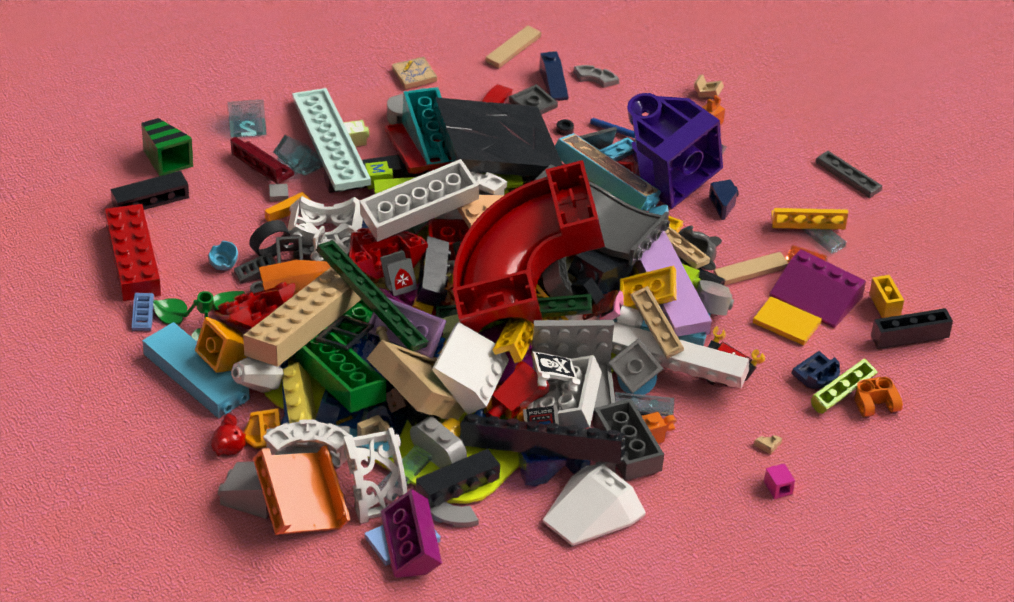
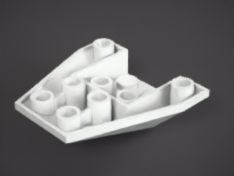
M604 464L585 466L570 478L544 517L543 523L570 545L574 546L629 527L644 517L646 512L631 485Z

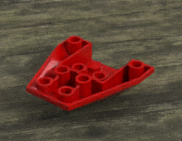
M360 228L357 232L351 233L349 258L363 272L375 279L384 277L380 261L381 257L404 251L406 259H411L414 268L428 248V243L421 236L405 230L377 242L369 228Z
M284 281L270 289L256 293L240 294L234 297V301L230 303L227 301L218 305L219 309L215 310L213 314L224 321L244 329H252L292 298L296 285L294 282L286 283Z

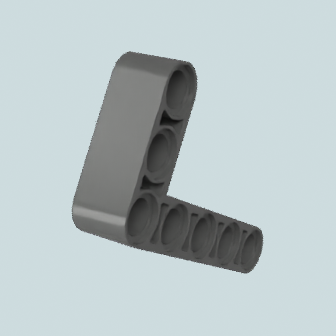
M565 257L553 262L543 271V284L551 297L577 295L571 286V282L568 280Z

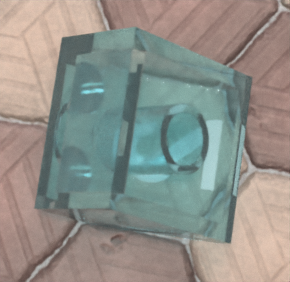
M264 99L227 102L231 138L267 135Z
M284 135L273 151L278 156L277 160L284 165H288L295 175L300 173L306 176L324 167L319 155L307 144L287 135Z

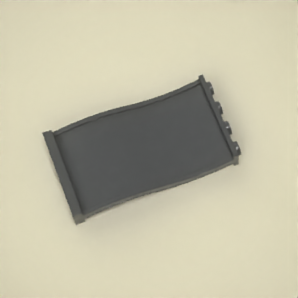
M550 164L546 169L553 168L556 166ZM544 170L535 180L547 177L546 170ZM589 181L605 247L596 250L613 257L626 259L629 261L628 265L632 266L637 260L641 259L646 250L650 249L652 243L659 239L662 232L667 231L670 221H668L669 212L659 215L638 209Z

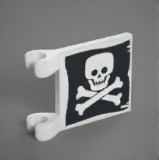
M539 352L532 353L538 375V386L546 387V380L553 378L568 381L569 391H578L577 385H580V379L576 377L571 358Z

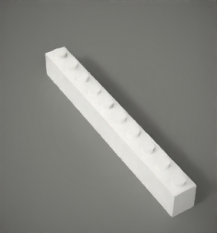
M588 314L566 316L568 320H600L599 317ZM614 322L612 353L618 355L639 338L662 367L684 372L694 377L705 378L712 382L723 383L730 387L742 388L749 371L748 358L680 340L684 351L666 359L650 331Z

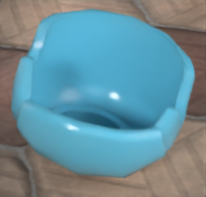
M222 241L217 246L213 245L208 255L209 263L216 270L231 269L238 259L237 247L228 241Z

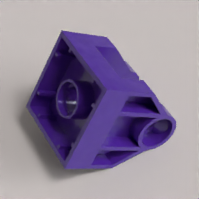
M641 93L629 100L627 105L629 122L633 125L636 142H632V153L634 160L638 164L639 176L660 190V201L673 209L723 169L720 120L689 98L664 97L651 93ZM645 112L649 113V115L643 116L642 114Z

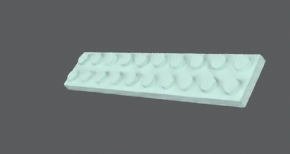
M327 88L292 93L294 104L334 190L344 191L350 188H362L371 185V178Z

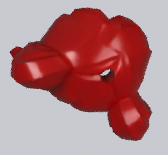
M225 414L224 420L221 421V426L213 433L211 448L216 452L217 456H220L222 453L227 456L235 455L242 451L245 446L246 434L237 426L235 415Z

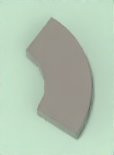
M580 65L573 68V72L580 81L596 82L603 88L619 84L620 79L607 69L594 68L595 66Z
M444 502L441 505L430 508L432 519L439 523L452 524L453 527L479 525V519L470 506L459 507Z

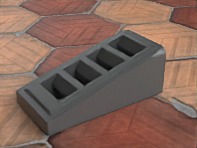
M267 253L234 268V272L239 282L244 283L260 279L259 267L273 265L276 262L271 253Z

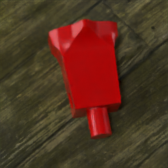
M524 361L518 362L514 372L493 393L491 404L494 407L487 412V416L500 418L504 414L508 419L514 418L533 401L549 393V383L546 380V387L538 386L537 372Z

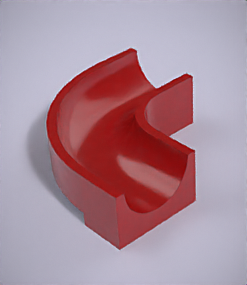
M583 160L545 169L547 177L529 182L505 194L489 206L472 224L459 247L453 269L452 289L461 324L478 333L487 324L502 318L518 317L527 319L533 324L534 320H543L536 293L537 283L543 271L561 258L605 247Z

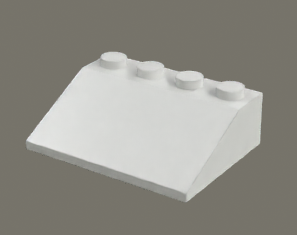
M458 322L455 324L432 370L469 415L488 405L509 359L505 352L494 355V342Z
M594 355L571 359L576 377L580 379V385H577V392L569 391L568 381L549 378L547 380L550 385L549 393L533 401L528 406V409L557 405L559 426L568 427L575 425L579 428L590 427L602 373Z

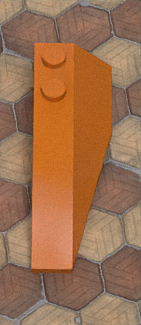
M293 260L259 267L263 290L273 288L284 281L286 283L294 282L296 285L293 293L294 296L331 266L326 261ZM365 273L366 276H367L374 284L379 281V279H375L374 277H372V276L368 275L367 273Z

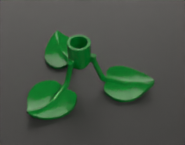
M202 291L198 294L197 300L193 301L188 311L185 302L176 298L154 300L153 308L155 314L163 323L169 325L174 322L178 325L182 323L183 317H188L196 306L197 310L204 314L205 318L208 317V313L212 308L215 311L219 309L218 305L227 301L230 303L234 301V297L245 294V292L229 291L213 296L208 291ZM201 328L196 329L192 333L191 337L198 341Z

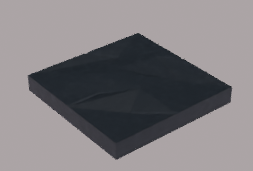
M435 97L432 109L451 161L455 162L461 159L470 172L538 177L550 164L556 167L563 165L537 106Z

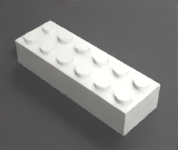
M460 159L360 200V215L378 242L478 200L479 185Z

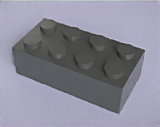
M632 399L594 408V428L602 431L617 430L620 433H626L625 457L621 464H616L625 481L662 471L664 453Z

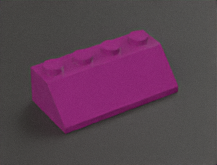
M410 489L381 510L393 576L396 578L427 575L442 564L429 501L426 497Z

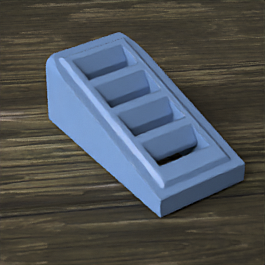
M135 293L132 331L152 330L154 314L153 293Z

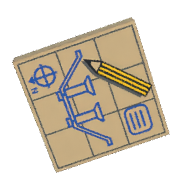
M424 57L392 64V70L405 89L437 82V75Z

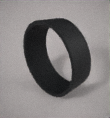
M273 220L264 223L253 232L249 245L259 256L271 253L272 257L276 256V243L270 247L259 249L261 243L268 236L277 232H284L282 237L291 236L283 221Z

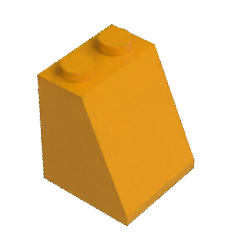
M209 317L204 318L195 352L216 373L232 371L235 363L247 358V356H244L243 334L234 327Z

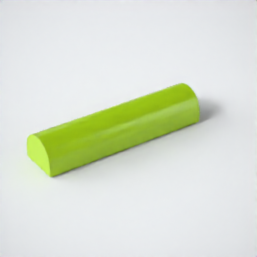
M864 358L815 393L811 398L812 407L818 413H825L855 391L860 380L873 378L878 373L877 370Z

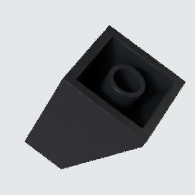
M594 249L575 255L567 272L577 279L592 277L601 291L617 293L620 291V279L629 276L634 264L632 266L628 265L629 261L626 259L613 257Z

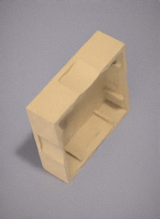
M381 340L367 357V360L417 411L436 415L446 420L449 418L458 420L463 415L464 409L433 372L432 368L434 366L429 361L398 349L407 348Z

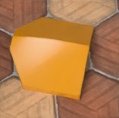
M279 408L251 412L244 433L246 434L245 441L253 448L267 447V442L263 436L267 434V429H274L281 425Z

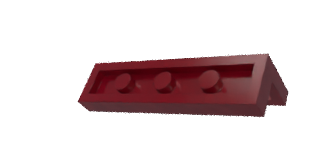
M237 137L230 139L232 155L274 183L279 184L294 176L292 169L251 142H243Z

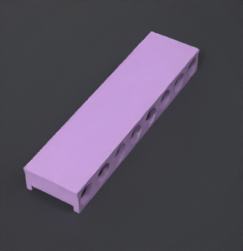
M663 231L659 239L652 243L650 249L646 250L641 259L637 260L634 265L639 274L674 265L676 268L677 300L659 304L677 337L705 332L708 335L710 334L712 320L665 231Z

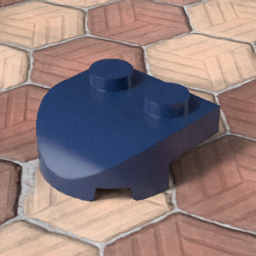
M818 351L794 367L791 374L805 386L819 389L827 386L839 377L840 363L835 357L830 360Z

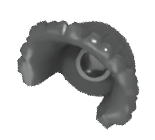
M692 225L681 229L678 233L710 257L709 264L700 268L709 271L715 270L716 265L713 261L717 254L716 247L722 243V239L716 236L709 237L702 232L693 231ZM679 257V259H680V261H681L682 264H684V265L686 264V265H688V266H691V265L688 264L686 261H684L681 257Z

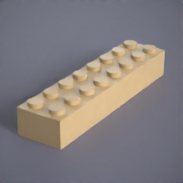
M330 267L243 335L244 356L278 367L358 303L361 298Z

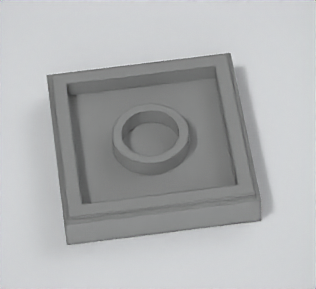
M639 338L608 362L632 394L663 370V367Z

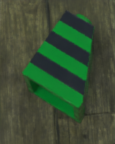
M159 118L141 123L143 151L159 176L193 167L192 138Z

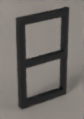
M342 315L316 337V342L348 351L372 330L374 325ZM345 321L366 329L360 334H356L337 327ZM334 332L353 338V340L344 345L325 339V337Z

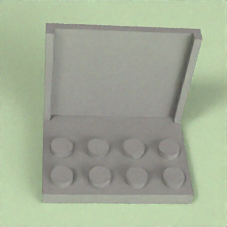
M534 320L532 353L539 352L571 359L594 355L602 372L594 408L615 403L611 366L608 364L611 360L614 321ZM533 361V369L537 372Z

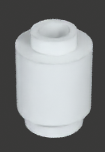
M624 305L620 309V316L615 318L617 323L639 329L643 322V318L637 309Z

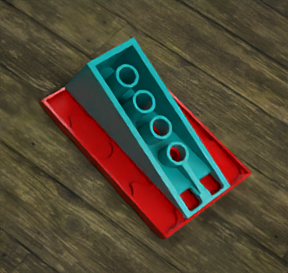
M438 87L404 91L402 123L385 125V132L390 142H392L408 172L412 174L423 173L426 170L433 171L452 163L432 109L435 97L442 98Z

